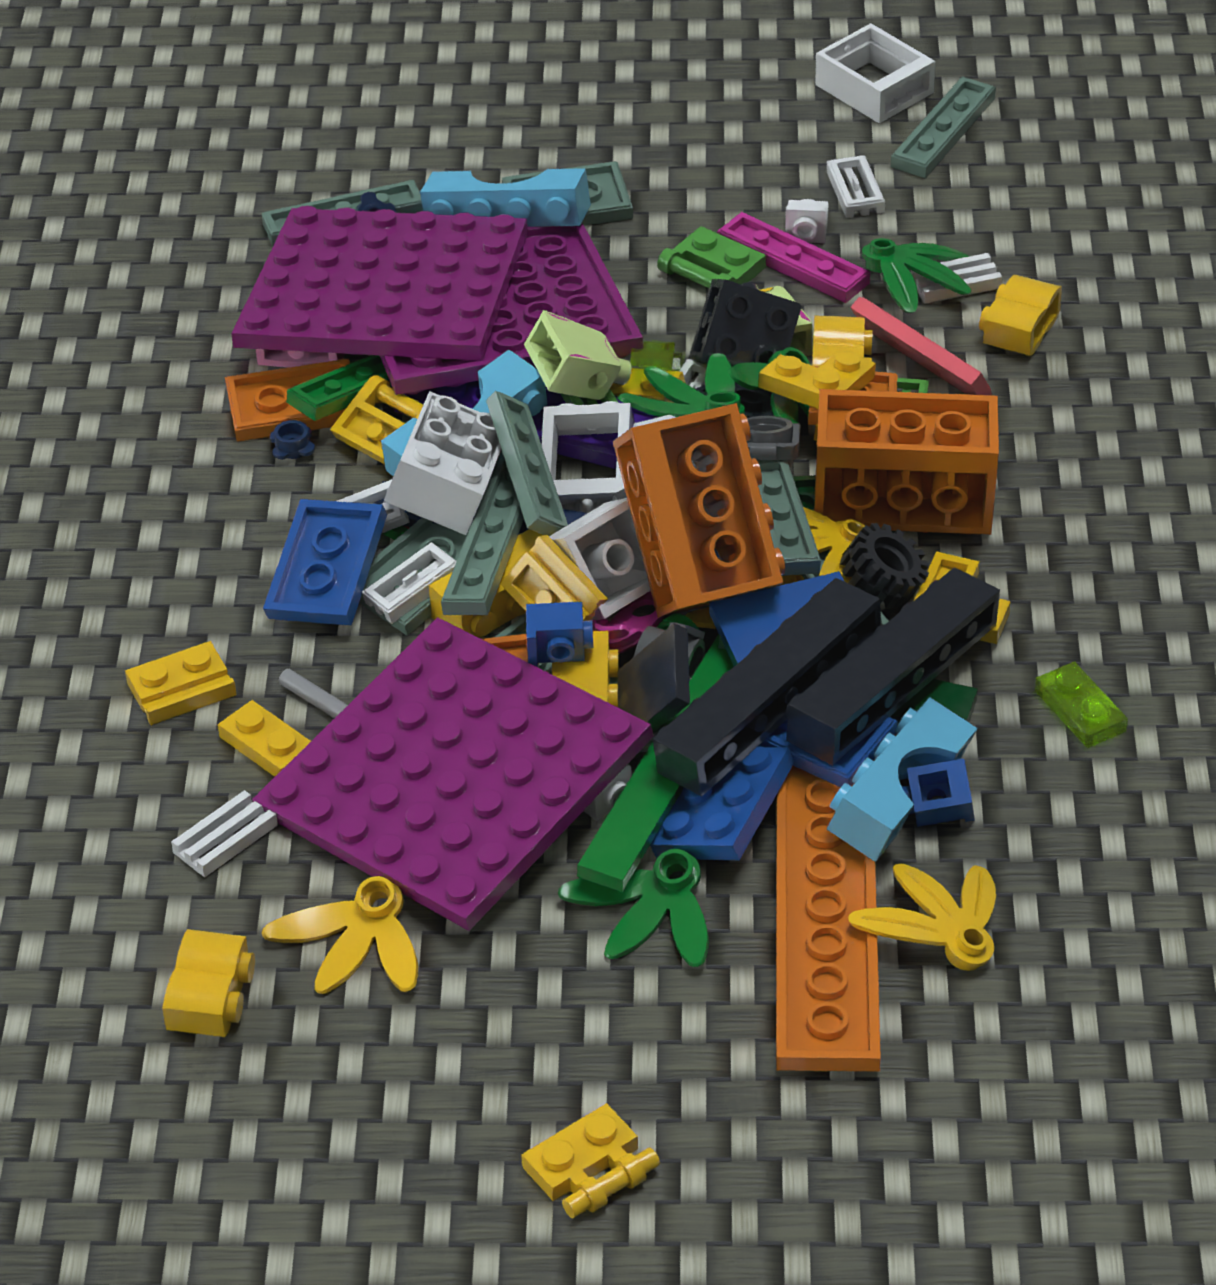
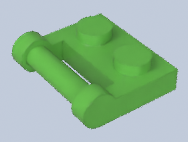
M700 226L675 248L664 249L658 258L657 267L660 271L669 275L676 273L710 288L712 279H726L738 284L751 281L766 268V255Z

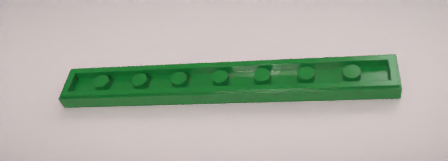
M719 634L689 681L690 704L719 681L725 672L730 671L734 667L726 649L718 648ZM687 705L683 710H681L677 715H675L661 728H663L666 725H669L675 718H677L683 711H685L689 707V705ZM653 742L578 863L577 877L623 892L684 787L658 774Z

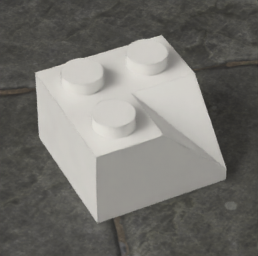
M627 498L606 502L549 536L608 598L604 604L597 608L596 614L592 618L593 620L607 618L650 591Z

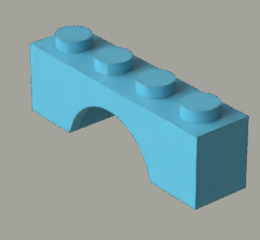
M586 168L547 169L530 179L503 184L479 181L472 176L471 171L432 172L420 191L423 211H429L437 215L470 213L474 216L495 217L504 214L514 218H527V227L580 226L591 206Z
M511 350L506 351L478 371L481 398L473 408L476 411L490 414L486 400L495 391L528 404L532 416L538 414L547 405L546 387L538 370ZM412 418L381 440L385 468L392 476L395 474L417 418Z
M929 698L918 711L910 708L895 730L898 733L897 736L889 732L878 746L874 757L877 759L873 761L867 757L852 779V782L855 784L851 787L844 783L836 793L829 806L836 812L827 830L876 862L898 836L914 805L899 782L903 779H909L907 768L961 759L978 728L932 698Z

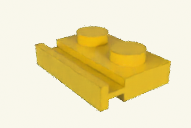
M548 535L538 536L535 540L536 544L530 551L525 552L500 584L525 611L526 604L582 602L583 621L591 620L596 614L597 608L604 604L608 598Z
M211 641L125 670L127 684L140 708L146 713L150 726L237 695L235 681L228 675V670Z

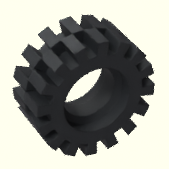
M872 523L869 527L866 525L861 529L842 554L843 557L840 559V565L845 566L842 569L844 577H852L848 584L855 587L858 586L861 590L880 598V604L883 601L885 608L892 609L895 605L897 608L903 607L927 579L929 574L926 571L929 568L928 561L922 560L925 556L922 549L915 550L913 548L916 542L912 538L908 541L902 538L904 532L897 529L893 533L891 532L890 525L883 524L880 528L878 523Z

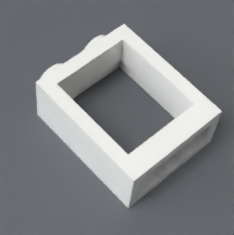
M871 23L816 53L815 85L879 124L934 93L935 61ZM871 63L889 75L873 83L856 73L855 70Z
M614 401L595 405L565 403L559 406L544 407L542 448L563 509L589 513L602 504L612 501L613 495L624 489L618 461L616 464V478L555 480L558 435L618 433L619 437L634 427L635 421L630 403Z

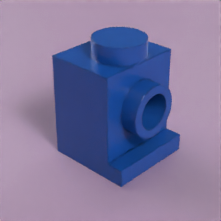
M582 602L526 604L528 663L538 667V663L585 661L584 649L594 648L593 621H583Z
M964 758L907 768L910 785L902 786V789L914 803L909 815L915 814L917 827L965 819V822L975 821ZM934 796L943 797L941 799L930 800Z

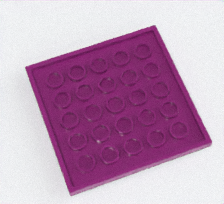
M312 206L291 208L231 333L233 348L481 360L528 233L527 218H514L504 214L495 217L474 216L470 213L437 215L429 211L395 213L389 209L369 212L356 211L352 208H340L337 210L316 209Z
M581 223L580 226L527 227L528 233L481 360L380 355L395 395L404 393L412 395L427 389L444 386L458 387L466 382L478 381V371L508 350H511L535 367L524 343L543 310L600 331L606 336L618 358L626 357L631 353L643 352V336L584 224Z
M437 617L293 758L252 801L261 804L264 812L268 810L274 812L277 817V823L372 877L380 876L387 878L399 887L402 894L470 931L645 747L654 735L650 723Z

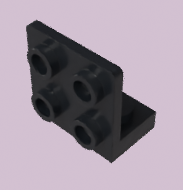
M712 279L688 359L708 364L711 355L720 353L726 356L731 367L739 363L769 364V360L775 352L790 347L802 306L798 302L726 279Z

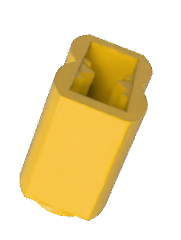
M1013 275L1006 284L1002 283L999 286L995 301L990 307L985 306L981 313L979 329L984 331L983 343L1029 356L1033 355L1042 342L1045 333L1052 328L1059 315L1062 286Z
M814 315L812 366H820L838 350L854 352L861 358L872 361V358L864 357V355H871L873 333V330H864L865 317Z
M186 930L179 947L175 969L170 976L164 996L162 1009L166 1030L226 1037L231 1022L238 1023L240 1021L243 1010V993L241 989L243 983H251L255 969V954L248 952L246 936Z

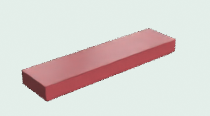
M859 296L850 307L856 317H865L864 329L873 330V335L967 395H992V390L980 371L869 300Z

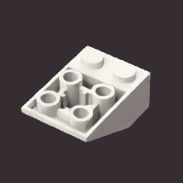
M429 391L388 488L384 502L466 535L501 450L491 415L459 404L449 396H440Z

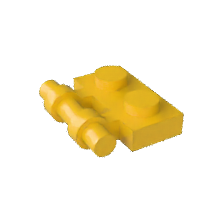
M607 1103L521 1154L522 1168L552 1201H555L569 1191L573 1193L562 1200L563 1208L571 1218H575L586 1210L592 1213L608 1203L607 1197L625 1186L632 1189L646 1180V1173L660 1165V1160L656 1152L650 1147L637 1155L632 1154L638 1150V1136ZM605 1169H611V1171L602 1175L598 1179L594 1178L595 1175L599 1174Z

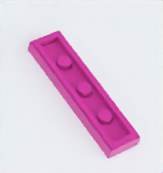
M743 212L739 213L717 231L722 236L765 254L766 266L844 303H847L870 284V271Z

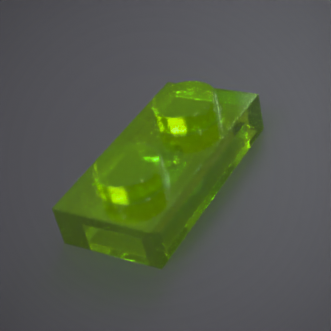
M644 341L643 349H631L630 363L631 366L638 367L654 366L667 370L681 369L685 363L686 351L675 350L676 342Z
M1075 661L1036 677L1035 692L1087 749L1127 732L1128 718Z

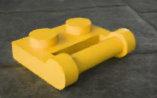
M374 375L365 383L330 430L335 438L385 465L381 440L405 423L379 410L374 405L384 402L400 412L418 419L424 404L405 394L395 395L393 388L390 387V383L386 379Z

